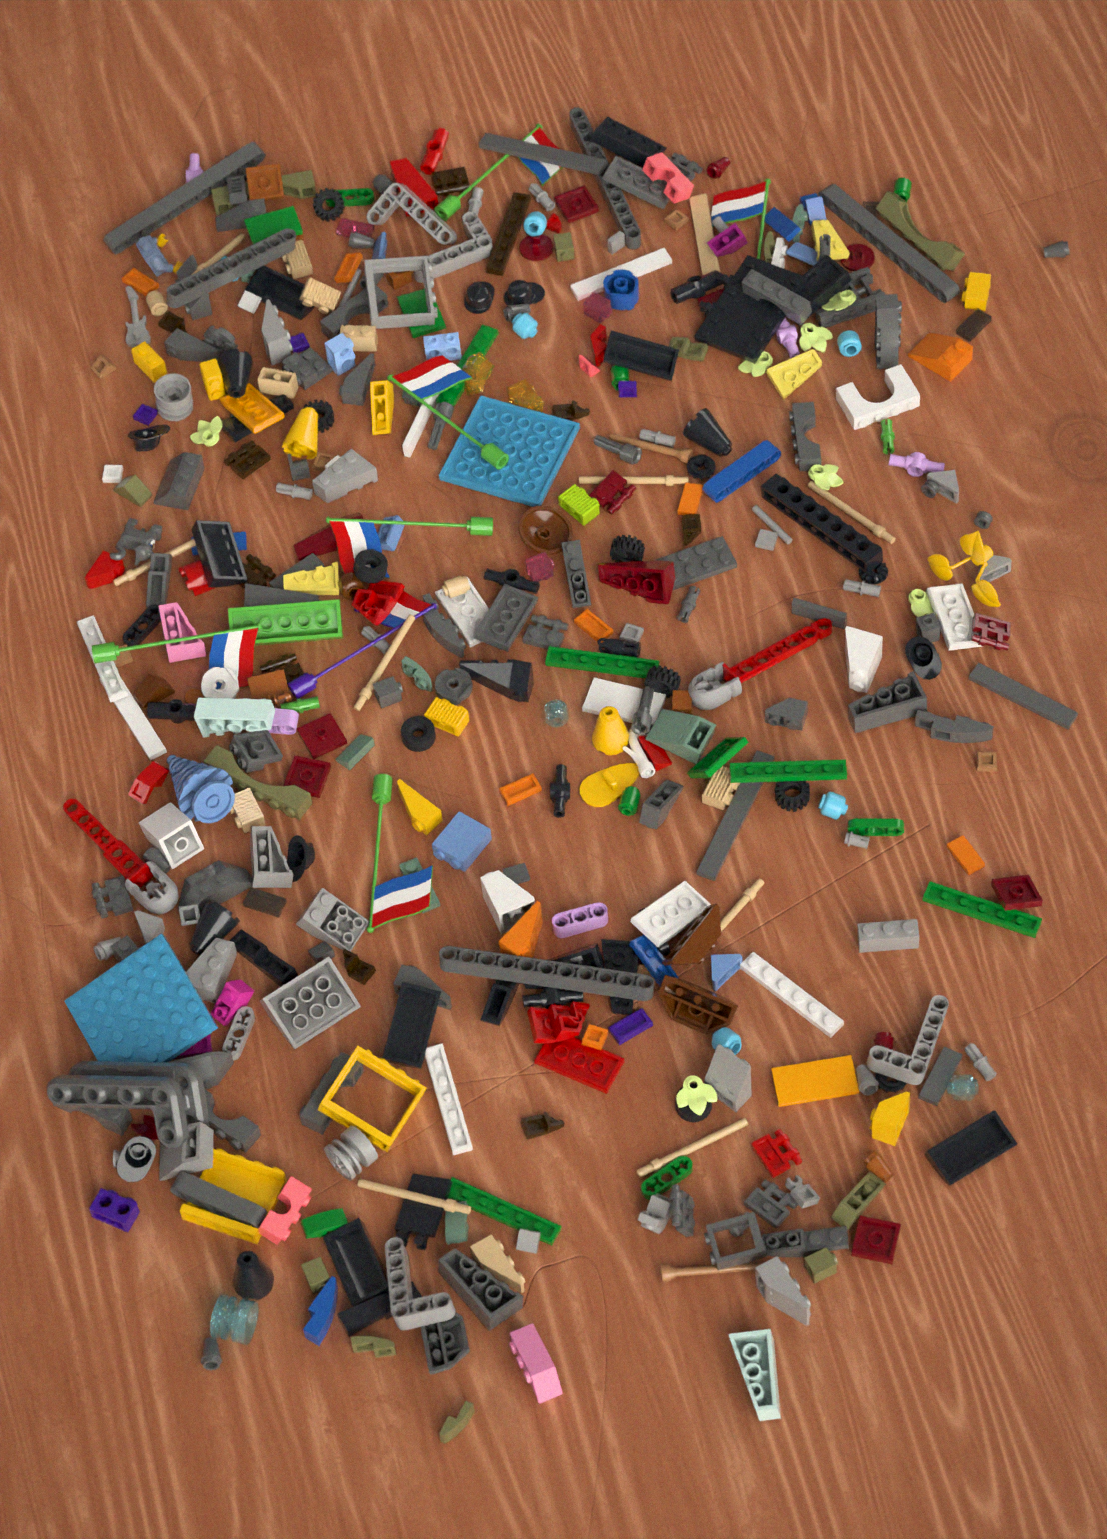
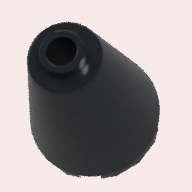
M230 349L221 353L217 363L228 395L233 398H240L245 394L253 360L252 356L246 351L243 353L239 352V349Z
M704 408L696 414L697 418L694 421L691 419L687 423L683 434L685 438L717 456L722 457L724 455L726 457L732 451V443L710 410Z
M208 899L189 945L192 948L190 950L200 956L215 938L223 939L239 924V918L236 917L234 920L231 917L232 912L216 902L211 904Z
M242 1252L237 1258L233 1276V1287L236 1293L245 1300H260L267 1296L273 1289V1271L254 1252Z

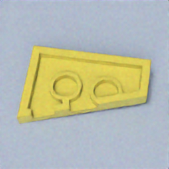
M829 220L812 222L811 229L813 240H815L817 261L820 258L819 237L823 236V234H828L831 237L830 258L833 260L847 259L850 253Z
M812 349L768 368L766 373L784 400L822 366V361L816 351Z
M334 562L331 566L327 567L318 566L315 570L311 571L302 570L283 575V589L315 595H339L338 562Z

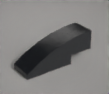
M496 980V983L492 985L480 1020L500 1026L511 1006L520 983Z

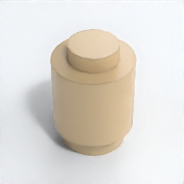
M151 291L147 294L146 302L151 313L154 316L165 314L168 306L162 294L158 291Z
M461 575L444 581L442 586L444 596H448L450 599L465 594L470 590L467 577H461Z

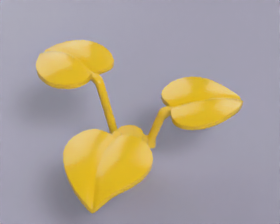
M979 531L965 534L960 538L962 550L967 555H970L964 560L949 566L947 558L943 555L933 554L928 557L927 561L930 568L938 578L944 581L952 578V569L969 560H972L977 566L982 565L975 579L976 583L972 585L973 594L984 605L990 607H999L1001 605L992 584L986 580H980L985 567L988 565L987 561L993 556V551L988 545H983Z

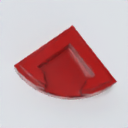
M553 213L547 220L546 229L560 234L562 223L559 216Z

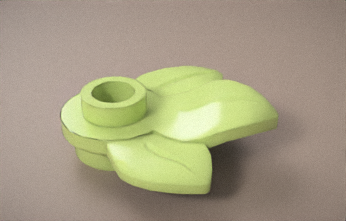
M851 290L838 292L822 308L828 311L845 309L853 304L856 300V295Z
M805 323L800 330L801 338L799 345L804 352L812 347L824 353L827 345L826 340H831L833 335L827 328L816 327L812 323Z
M763 351L755 364L745 360L738 366V369L744 373L752 372L753 377L763 375L766 368L772 365L773 358L768 352Z
M216 416L211 423L200 420L198 432L190 435L191 440L195 444L215 445L219 440L218 433L222 429L221 419Z
M816 464L809 469L808 476L814 480L815 485L820 489L829 490L830 486L837 487L843 484V480L835 474L839 469L838 466Z
M914 589L909 594L908 600L912 604L911 611L915 616L920 617L925 614L934 613L926 592L921 589Z
M692 1075L684 1080L683 1088L678 1092L676 1101L679 1108L689 1105L690 1109L700 1116L704 1112L707 1102H717V1094L711 1085L704 1084L698 1076ZM695 1082L697 1084V1088H691L690 1083Z

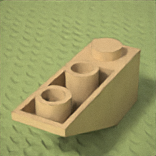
M491 1234L470 1246L471 1255L481 1269L487 1270L492 1274V1277L500 1282L503 1281L511 1288L521 1293L525 1292V1279L520 1272H516L513 1268L515 1264L509 1255L505 1256L503 1252L504 1247L499 1239L495 1240Z

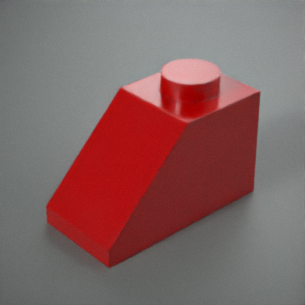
M103 550L84 577L87 588L93 589L113 583L114 579L122 576L125 566L123 560H113L110 558V553Z

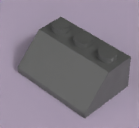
M190 255L177 270L178 279L175 280V283L192 275L197 270L198 265L194 255ZM208 293L184 305L187 315L190 314L192 320L213 315Z
M184 452L170 460L154 499L155 505L183 510L189 509L205 469L202 455Z

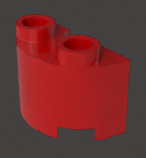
M196 560L178 568L181 577L187 579L185 584L188 591L192 590L194 596L215 589V587H208L201 560Z

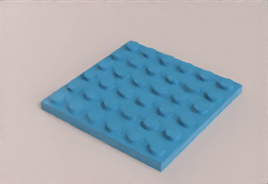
M480 395L463 430L482 445L493 443L509 455V460L502 469H496L481 457L482 448L461 433L439 474V480L531 507L541 506L580 429V423Z
M162 933L64 1000L98 1061L168 1063L218 1028Z

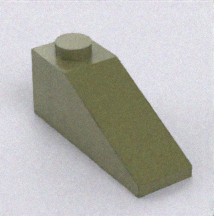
M869 1172L840 1202L831 1218L839 1225L846 1226L848 1230L886 1184Z

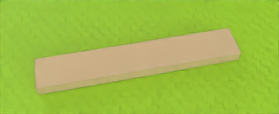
M705 193L689 197L702 274L705 275L714 270L720 273L718 257L715 256L707 244L708 241L714 238L707 195Z

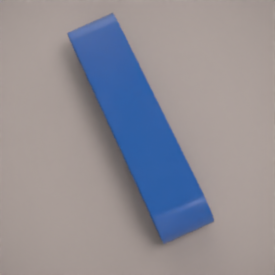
M769 440L763 441L709 479L703 486V492L716 503L722 501L774 464L780 458L781 451Z

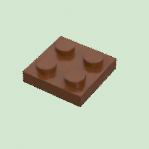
M280 164L246 168L250 200L264 198V201L284 198Z

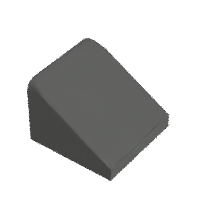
M198 903L178 907L182 926L198 923L200 918Z
M325 941L308 950L316 964L327 957H330V959L335 957L334 950Z

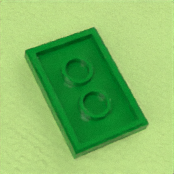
M294 206L244 219L252 245L284 229L294 230L296 236L303 234Z
M424 289L397 297L403 315L427 313ZM433 303L434 307H437L438 316L434 320V325L408 327L412 338L446 329V324L437 303Z
M726 737L693 766L687 774L690 778H710L748 744V740L746 737Z

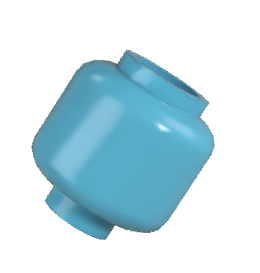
M537 211L528 214L523 225L525 232L533 237L543 234L547 227V219L544 214Z
M519 313L512 320V330L522 339L533 338L538 332L536 329L538 322L528 313Z
M847 330L838 336L837 344L842 355L852 357L861 351L860 337L855 331Z
M829 791L827 794L822 795L818 808L822 815L837 820L841 815L845 816L848 805L845 804L846 798L844 796Z
M721 1028L715 1031L712 1036V1047L714 1050H716L718 1044L724 1048L728 1047L731 1049L734 1055L741 1049V1037L730 1028Z

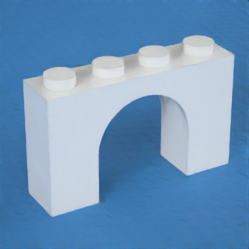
M901 364L885 370V383L893 395L884 402L872 403L866 401L861 397L853 382L836 388V400L854 430L920 406V394Z

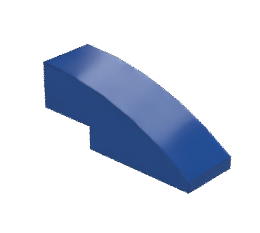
M333 1276L308 1308L311 1319L303 1329L305 1338L320 1346L325 1338L336 1310L338 1285L336 1278Z

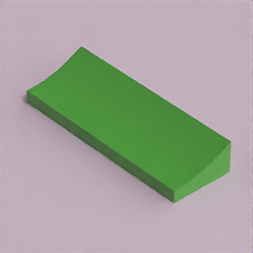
M340 599L228 608L229 630L258 625L257 623L262 625V628L258 629L255 646L344 639Z

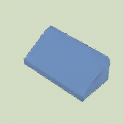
M382 232L374 243L372 260L385 259L387 249L385 232Z
M799 242L794 243L786 251L788 255L813 266L818 262L815 249Z
M398 515L385 517L383 519L390 521H403ZM381 524L378 532L381 549L395 551L405 525Z

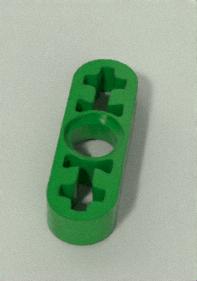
M369 188L337 190L343 197L345 207L371 205L375 200L374 192ZM347 196H353V197H354V198L351 199V200L345 199ZM325 200L327 206L335 207L334 200Z
M855 818L848 821V833L853 831V834L861 836H900L904 833V821L901 819Z
M680 1156L646 1179L641 1185L643 1197L650 1200L654 1194L662 1195L672 1185H676L688 1177L693 1171L692 1160L687 1156ZM680 1164H687V1169L680 1168ZM664 1174H670L673 1176V1179L670 1182H664L661 1177ZM647 1187H654V1192L647 1191Z

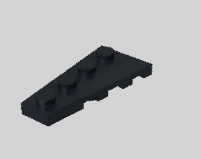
M601 939L605 969L637 973L639 957L629 945L631 941ZM610 996L613 1014L630 1015L633 1013V999Z

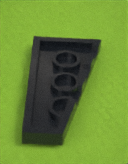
M284 394L269 399L284 414L294 409L293 402ZM230 414L229 418L223 420L220 418L222 430L234 442L253 433L233 414Z

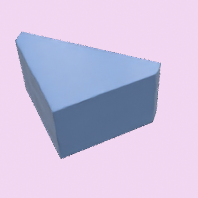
M711 955L712 989L715 992L740 969L742 955Z

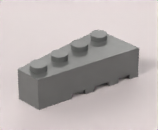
M897 294L876 295L874 343L877 369H889L898 366V352L901 346L899 336L901 335V325H899L901 324V313L899 312H902V303L898 301Z
M245 583L244 607L319 601V595Z
M912 671L904 679L901 680L899 678L893 681L892 685L886 688L884 686L879 688L877 693L873 695L868 694L849 704L848 719L855 733L914 717L918 710L927 711V697L914 671Z
M455 1248L438 1259V1272L489 1331L523 1308V1295L512 1291L506 1283L492 1277L490 1272L478 1267L476 1262Z

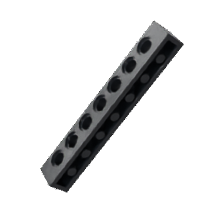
M776 473L761 485L763 499L865 573H870L883 562V550L878 544H874L864 534L857 532L853 526L843 522L839 516L832 514L825 506L818 504L811 496L803 493L799 487L789 483L786 478Z

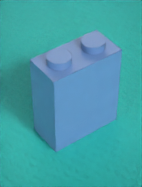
M459 811L432 843L433 854L437 859L448 862L454 869H460L465 872L492 840L491 829Z

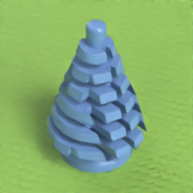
M170 755L167 758L179 808L189 819L194 817L195 822L214 823L224 818L231 811L235 794L233 788L230 787L233 781L226 771L175 755Z

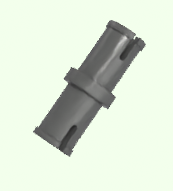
M690 586L686 598L682 600V607L677 616L678 621L682 617V623L688 622L692 610L696 607V600L701 592L699 588L695 591L696 586Z

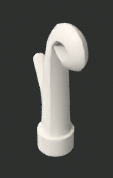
M630 729L629 744L631 749L623 746L622 749L635 761L641 777L649 778L655 774L653 764L649 762L637 739L639 736L648 734L644 733V729H642V733L639 735Z

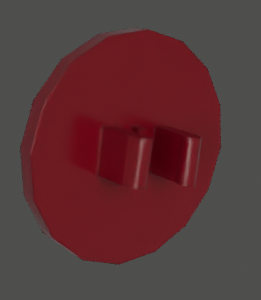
M544 234L536 237L529 235L521 241L519 248L521 255L527 260L542 261L553 253L554 245L550 237Z
M852 244L846 247L850 253L847 259H840L843 267L855 272L866 267L870 268L875 261V254L866 245Z

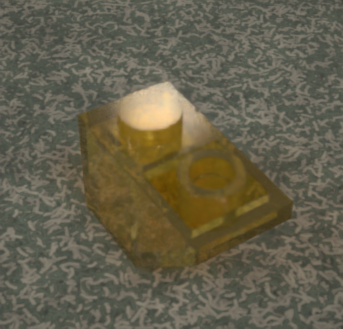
M481 352L469 356L462 368L464 372L472 377V379L464 381L466 393L469 396L483 391L484 384L491 377V372L494 368V365Z
M526 379L507 387L508 399L511 404L543 413L544 401L541 396H537L534 386L529 384Z

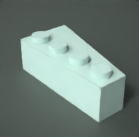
M198 698L194 719L203 738L209 737L212 733L221 736L224 735V732L228 731L237 734L245 729L249 732L270 730L272 728L275 708L272 701L268 699Z
M771 1329L728 1334L759 1421L780 1419L775 1346Z

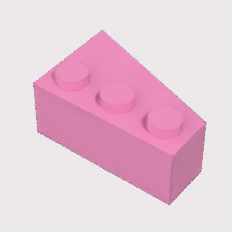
M177 602L159 605L165 640L197 635L196 630L191 626ZM200 638L166 644L169 663L206 656L204 642Z
M532 1323L510 1332L512 1342H509L510 1349L513 1355L517 1354V1363L520 1369H524L525 1379L527 1383H530L539 1404L563 1394L555 1365L534 1324Z

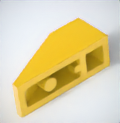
M388 380L370 382L372 434H391L394 408L393 384Z
M399 779L397 781L398 791L413 827L418 832L428 835L443 821L441 810Z

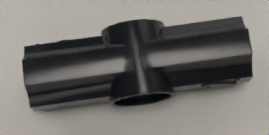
M714 270L703 276L690 277L686 283L671 289L670 296L674 303L679 304L690 298L703 297L706 291L722 285L718 284L716 279L719 271Z
M178 699L171 700L169 703L150 702L147 707V715L149 719H167L176 724L182 723L185 720L195 721L194 713L197 704L182 703Z

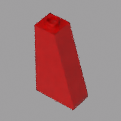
M402 158L390 161L394 183L406 185L431 210H434L439 204L438 196L409 160ZM397 187L398 195L401 192L400 187ZM411 198L408 200L409 207H411L413 204V200ZM404 210L406 217L411 216Z

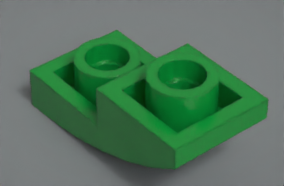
M343 1208L324 1211L301 1220V1226L306 1239L324 1237L327 1231H335L348 1224Z

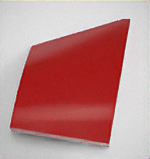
M389 581L370 583L368 590L357 589L351 605L370 622L378 626L395 607L405 586L402 583Z
M572 1002L570 1006L551 1004L549 1009L530 1007L527 1014L534 1043L559 1042L579 1035L590 1005L588 1003Z

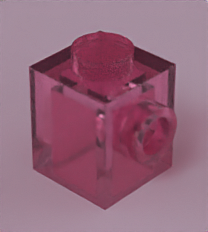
M595 292L583 302L584 314L599 323H602L611 315V301Z
M546 552L525 559L526 571L532 581L539 582L554 576L553 568H555V564L552 558H548Z

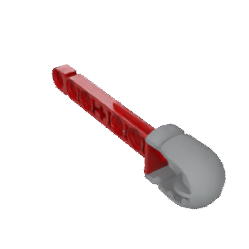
M821 618L811 623V626L798 630L730 668L724 662L715 665L714 668L698 674L691 680L688 686V692L692 698L691 703L701 710H712L729 701L731 697L734 698L742 693L741 683L813 645L818 639L822 640L832 633L831 620ZM825 625V626H828L829 628H827V629H820L819 627ZM806 634L814 635L811 638L804 637ZM797 642L798 645L790 646L789 643ZM760 659L768 660L765 663L758 662ZM750 667L752 670L744 671L743 668Z
M72 798L64 803L63 810L67 816L104 852L103 856L127 879L125 883L126 890L144 908L154 914H164L174 908L179 898L177 886L154 862L148 861L144 863L121 839L117 840L78 800ZM71 805H77L76 810L68 811ZM88 816V820L86 822H79L81 817ZM94 827L100 828L98 833H90ZM104 837L109 843H104L101 838ZM116 850H122V854L120 856H113V853ZM128 861L134 862L132 867L124 868ZM154 876L158 883L151 881L145 886L147 892H142L140 888Z

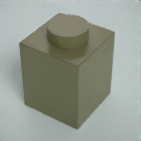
M571 233L553 235L557 261L575 259Z
M827 1247L804 1258V1267L814 1284L837 1273L838 1260L833 1252H829Z
M321 1257L301 1264L303 1274L312 1294L320 1293L330 1279Z

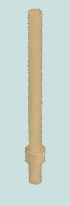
M243 233L239 234L207 262L200 264L192 274L217 263L245 239V235Z
M666 475V477H623L627 480V484H666V486H674V484L688 483V477H674V475ZM579 476V484H600L606 477Z
M809 482L808 487L872 530L874 535L879 538L882 537L891 544L894 543L896 538L886 532L884 527L876 525L828 491L820 489L815 485V482Z
M192 539L165 554H171L173 558L196 546L195 540ZM151 561L133 570L125 571V574L114 579L113 583L115 586H118L128 580L136 579V576L150 569Z
M408 615L368 684L359 693L360 697L353 707L356 711H360L366 700L370 699L373 684L378 682L414 622L415 617L413 615Z
M759 878L750 888H747L742 893V898L720 921L721 932L741 909L756 897L757 891L764 885L762 879Z
M743 1118L661 1159L656 1158L650 1161V1164L636 1170L639 1178L653 1171L656 1173L676 1158L686 1156L748 1126L746 1118Z
M359 1179L358 1187L441 1207L448 1212L454 1213L457 1211L469 1214L471 1211V1206L457 1203L456 1200H444L364 1179Z

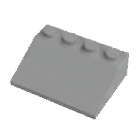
M327 957L259 1001L270 1019L294 1050L361 1007L330 957Z

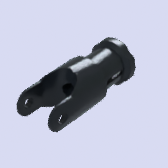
M600 638L597 641L599 651L602 653L621 656L628 655L637 658L640 656L641 642L630 643L622 639Z

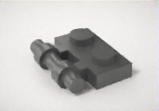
M674 153L672 159L668 157L690 182L695 178V172L700 174L703 168L698 166V163L687 160L686 156Z
M532 615L531 622H535L537 625L529 624L523 637V643L547 650L549 646L560 648L565 638L564 633H560V629L567 631L569 624L563 623L559 619H548L544 615ZM545 625H546V626H550V627H553V629H552V630L545 629L544 626H545Z
M123 875L104 881L105 888H100L99 883L92 884V896L96 899V910L100 913L101 918H107L108 911L113 910L115 916L134 911L129 893L125 887ZM109 896L110 902H104L103 898Z
M765 1179L761 1186L766 1190L763 1192L757 1187L744 1201V1206L777 1229L790 1215V1211L785 1207L790 1206L792 1209H796L798 1204L789 1193L786 1194L780 1190L776 1183H771ZM771 1196H776L780 1199V1201L777 1202L776 1200L771 1198Z
M672 1185L671 1193L669 1194L670 1201L672 1202V1209L670 1210L672 1225L676 1226V1230L685 1237L694 1236L695 1220L693 1218V1208L695 1203L693 1197L683 1190L680 1191L679 1185Z

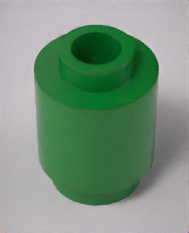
M904 177L896 179L893 193L898 194L907 202L911 193V181Z
M614 365L610 370L611 381L614 389L619 391V381H629V372L627 368Z
M628 786L622 791L618 809L623 815L630 816L637 813L641 798L639 789Z

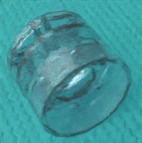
M221 1294L216 1301L211 1316V1337L217 1339L221 1337L222 1340H227L231 1335L233 1342L248 1345L257 1325L258 1303L242 1299L238 1304L236 1297L231 1296L229 1298L228 1295Z

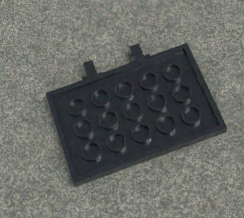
M747 255L735 275L730 274V276L719 273L717 276V283L723 284L725 289L718 301L711 304L709 302L705 303L702 300L698 305L700 311L705 313L706 319L694 335L696 341L755 364L786 315L774 303L766 299H759L757 301L745 294L742 281L750 270L753 269L799 296L809 281L805 276Z

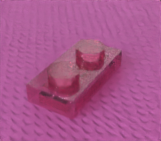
M341 218L336 229V235L350 238L351 232H358L371 237L375 229L372 224Z

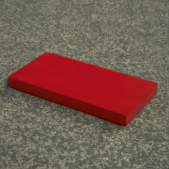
M572 1037L559 1042L544 1043L534 1062L539 1066L607 1094L625 1059L603 1049L598 1050L582 1045V1040Z

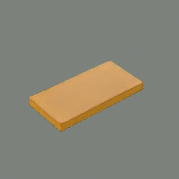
M250 383L247 384L245 394L242 397L233 398L226 395L220 398L221 404L254 434L285 418L284 413Z
M851 1055L771 1068L779 1107L859 1094Z

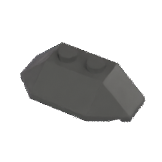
M218 860L185 878L178 907L198 903L201 915L208 899L211 904L213 902L222 904L251 888L252 877L245 868Z
M230 1050L208 1052L168 1062L189 1063L196 1066L201 1072L204 1089H210L218 1085L234 1064Z
M455 1313L454 1317L447 1321L421 1326L430 1375L451 1369L470 1352L464 1318L460 1314Z

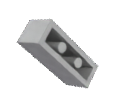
M917 919L859 923L857 926L859 953L919 948Z

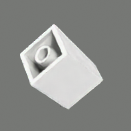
M846 626L845 656L849 688L857 692H868L882 659L883 636Z
M171 802L138 822L147 840L155 849L160 850L171 866V869L176 868L204 850L191 819Z
M499 870L486 873L480 877L483 898L500 933H506L535 904V899Z

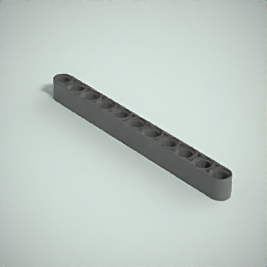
M578 107L571 109L569 112L570 126L583 154L607 160L601 146L591 141L594 131L584 110ZM607 161V165L600 175L593 174L619 231L624 233L627 248L635 250L641 246V231L621 188L603 180V176L610 166Z
M256 142L248 143L109 232L103 239L104 243L114 254L121 253L138 242L140 238L146 237L212 194L211 189L227 185V177L242 175L246 172V168L255 167L265 159L266 154Z
M832 183L818 193V197H822L823 204L941 302L947 303L960 294L959 286L836 184Z
M445 946L439 951V966L445 972L640 1001H648L654 995V980L651 976L645 974L454 946Z

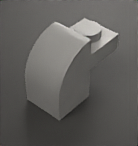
M658 1193L652 1195L647 1210L640 1212L638 1221L642 1222L641 1226L660 1234L670 1219L672 1202L669 1198Z

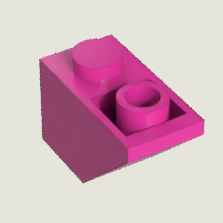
M241 979L226 982L211 1012V1016L223 1026H226L234 1019L238 1009L248 1005L254 990Z

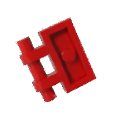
M781 1129L774 1132L777 1137L775 1139H772L767 1134L751 1143L752 1149L772 1178L790 1169L788 1161H793L796 1166L803 1162L799 1156V1151L797 1148H793L789 1142L790 1138ZM779 1146H783L786 1150L784 1154L778 1148Z

